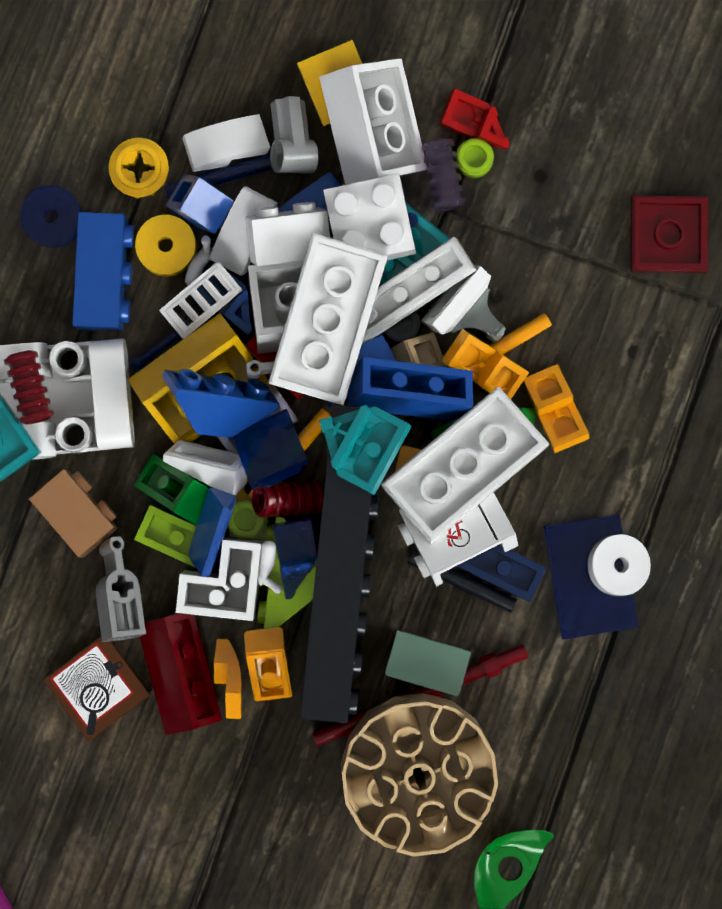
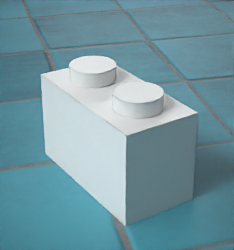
M315 202L293 204V211L278 212V207H262L255 209V215L245 216L250 262L255 266L303 261L312 233L330 238L328 211L320 207L316 208Z

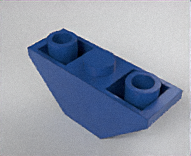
M181 369L180 372L164 370L162 375L180 409L197 434L232 438L275 412L280 404L269 390V386L256 379H249L248 382L239 381L222 374H216L214 377L199 375L188 369Z

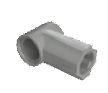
M296 96L275 99L270 104L275 138L270 152V162L273 171L276 173H314L318 164V148L315 141L309 139L305 101Z

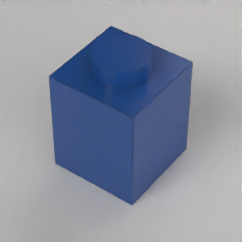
M184 174L165 206L199 229L215 234L223 226L234 201L200 177Z

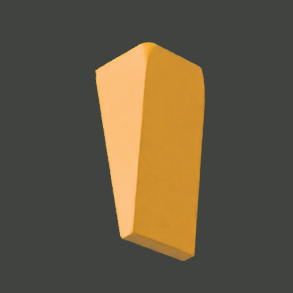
M275 627L246 631L244 634L245 655L254 700L265 701L293 697L283 629Z

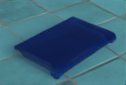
M620 515L544 526L562 640L637 628L638 621L633 594L625 596L605 594L593 584L588 573V557L593 546L607 536L623 534ZM619 558L614 563L615 569L618 572L623 570L624 564Z

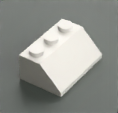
M402 58L352 65L319 76L345 185L398 173L400 176L428 169Z

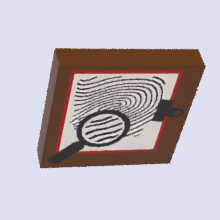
M101 637L43 680L88 742L152 695L112 641L102 642Z

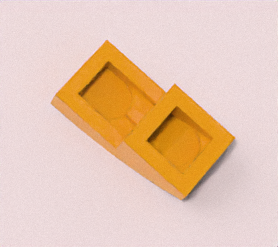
M464 329L461 330L441 360L450 368L473 371V381L481 388L491 393L499 386L510 399H512L529 374L519 364Z
M558 364L525 378L523 381L554 453L589 439V432L576 408L573 394Z

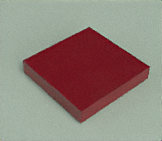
M633 195L631 197L630 272L707 273L708 197Z

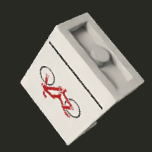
M494 492L432 544L428 542L401 509L399 510L403 523L397 526L407 546L414 543L420 555L414 557V560L423 578L431 575L436 587L443 584L440 576L441 573L501 544L504 552L519 546L516 533Z

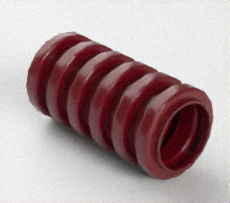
M33 350L14 353L4 359V364L10 368L7 371V375L13 379L10 387L16 390L13 398L19 402L16 409L17 412L22 413V417L19 420L21 424L25 425L48 420L54 415L53 410L48 409L51 401L50 398L45 397V393L48 392L47 387L42 386V382L45 380L44 375H39L38 370L41 369V364L36 363L35 360L38 358V352Z
M300 481L299 483L279 482L278 484L273 482L268 484L258 483L253 489L251 503L258 517L318 515L323 508L324 491L321 484L317 481Z

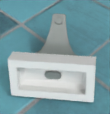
M474 265L476 271L446 290L421 322L431 331L442 335L448 332L455 333L465 328L479 329L486 334L487 339L494 343L502 338L506 329L494 317L488 307L487 301L490 291L488 285L491 275L481 266Z

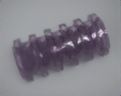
M449 138L431 140L421 147L422 152L426 153V157L423 159L424 163L429 166L426 169V175L431 176V179L428 181V186L433 187L430 196L436 201L432 206L434 210L440 212L460 208L466 203V198L461 197L464 188L459 185L462 178L456 172L459 169V164L454 162L457 153L452 151L455 142Z

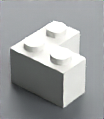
M225 537L222 540L219 574L211 573L210 576L204 577L197 571L184 570L180 573L176 613L253 621L257 613L259 594L258 574L261 545L264 541Z

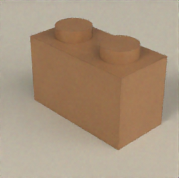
M63 469L30 497L29 500L78 557L84 558L118 529L113 522L117 515L104 500L97 503L88 493L92 486L79 471L72 474L69 470Z

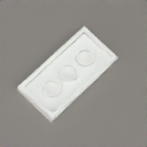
M312 233L268 384L344 406L388 255Z
M498 386L382 482L381 487L428 542L432 544L549 446V443Z

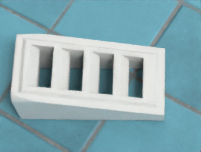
M217 261L159 311L184 339L237 296L242 289L221 263ZM215 275L228 293L222 296L208 279ZM201 285L204 286L216 301L214 305L210 306L197 291ZM189 295L204 310L202 315L198 316L185 299ZM178 304L193 321L189 326L173 310Z
M178 440L163 455L164 462L215 489L236 495L246 485L249 457L183 440Z

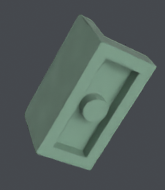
M396 630L385 674L392 678L458 696L471 651Z

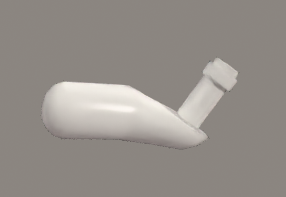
M208 236L202 237L201 243L203 248L194 256L188 266L185 277L187 285L196 280L202 274L204 267L211 261L209 258L213 248L210 247L211 239Z
M265 541L261 545L258 584L260 587L262 584L266 585L275 594L279 595L283 589L282 586L268 578L275 565L276 544L273 541Z

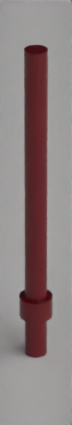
M524 644L497 655L492 652L480 657L481 662L467 667L462 686L485 676L488 679L502 674L501 669L529 658ZM421 686L402 695L426 693L440 696L444 692ZM372 708L348 717V723L336 722L312 732L317 746L319 747L350 734L366 712Z

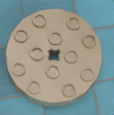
M426 693L394 696L367 711L349 734L341 761L345 804L359 829L384 847L395 849L396 852L414 857L445 853L470 839L481 826L482 820L489 813L498 787L495 754L477 720L453 701ZM420 767L424 771V778L417 780L415 775H413V769Z

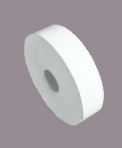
M618 534L607 536L593 546L588 557L587 566L591 581L600 591L612 596H625L633 594L643 587L649 577L651 564L649 554L640 541L629 535ZM618 558L624 564L621 572H618L614 566Z

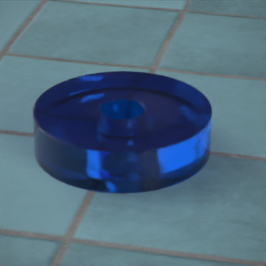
M44 186L33 191L25 199L21 208L22 227L26 234L37 244L48 248L62 247L76 238L78 212H82V209L76 198L69 191L58 186ZM50 211L58 213V218L53 223L46 222V215Z

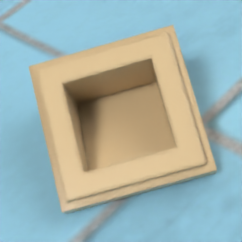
M434 332L405 340L391 349L397 361L447 367L441 361L443 355Z

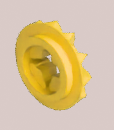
M132 138L122 142L113 151L109 160V175L115 187L123 194L137 199L153 196L157 190L165 185L168 172L170 171L164 150L157 143L146 138ZM139 153H141L144 165L154 169L149 170V172H143L140 183H138L133 171L124 168L135 166L137 159H139Z

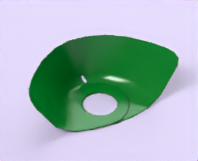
M545 830L517 831L496 838L486 846L478 858L474 871V888L479 908L504 909L528 884L536 870L545 846L554 835ZM508 856L517 858L522 864L521 876L513 881L503 879L498 872L500 861Z

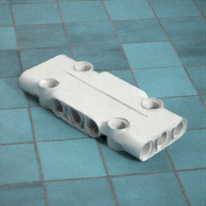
M125 338L77 343L63 341L55 345H47V343L42 342L0 345V393L18 419L22 417V413L17 412L16 406L19 405V402L13 398L16 390L10 387L13 379L7 375V371L10 368L4 364V359L11 354L33 350L38 352V358L35 360L36 363L41 364V369L38 370L39 375H44L45 380L42 382V386L47 387L48 392L45 393V397L50 398L51 404L48 405V409L53 410L54 415L42 422L29 425L23 424L42 451L41 454L32 460L56 457V454H81L88 451L134 447V422L131 387L128 382L130 375ZM68 351H76L78 355L76 366L72 369L64 370L60 364L62 355ZM73 426H81L84 430V439L80 444L71 446L66 438L67 432Z

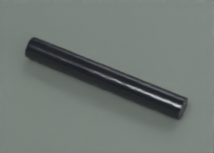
M414 550L407 564L418 568L414 557L420 555V553ZM453 568L440 574L443 581L510 613L517 601L516 598Z

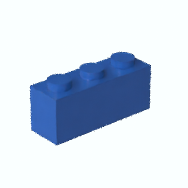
M78 212L73 326L77 330L123 332L124 323L130 322L131 302L130 300H125V287L132 284L133 266L132 262H127V248H133L135 231L134 225H129V220L124 214Z
M362 357L355 365L348 389V406L361 407L367 405L369 408L376 406L389 414L454 421L462 417L473 407V371Z

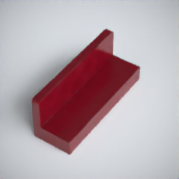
M178 613L145 622L146 634L140 636L165 734L171 735L195 730L222 721L195 615Z

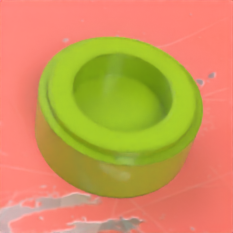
M478 138L464 141L459 146L456 154V165L459 171L470 178H479L486 175L494 161V153L491 146L486 141Z
M241 500L235 503L228 528L232 534L239 538H252L259 534L264 527L265 517H258L255 514L251 500Z

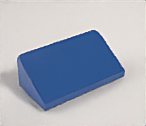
M210 488L207 492L189 549L190 560L201 576L204 577L210 576L216 565L222 547V540L225 537L237 500L235 495L215 488Z

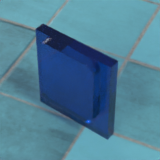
M287 409L253 424L232 437L252 489L260 485L267 488L298 474L302 470V466L309 463Z

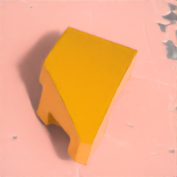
M217 639L214 657V683L226 684V718L241 719L242 682L239 661L228 639Z

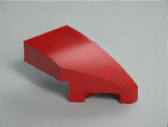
M453 89L450 92L438 126L470 139L478 138L484 140L490 146L502 150L508 149L510 145L508 137L505 138L497 119L499 115L495 106L490 108L489 103L458 89Z

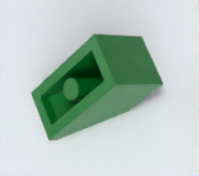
M154 453L133 485L196 526L207 492L210 489L183 471L164 462L162 458Z

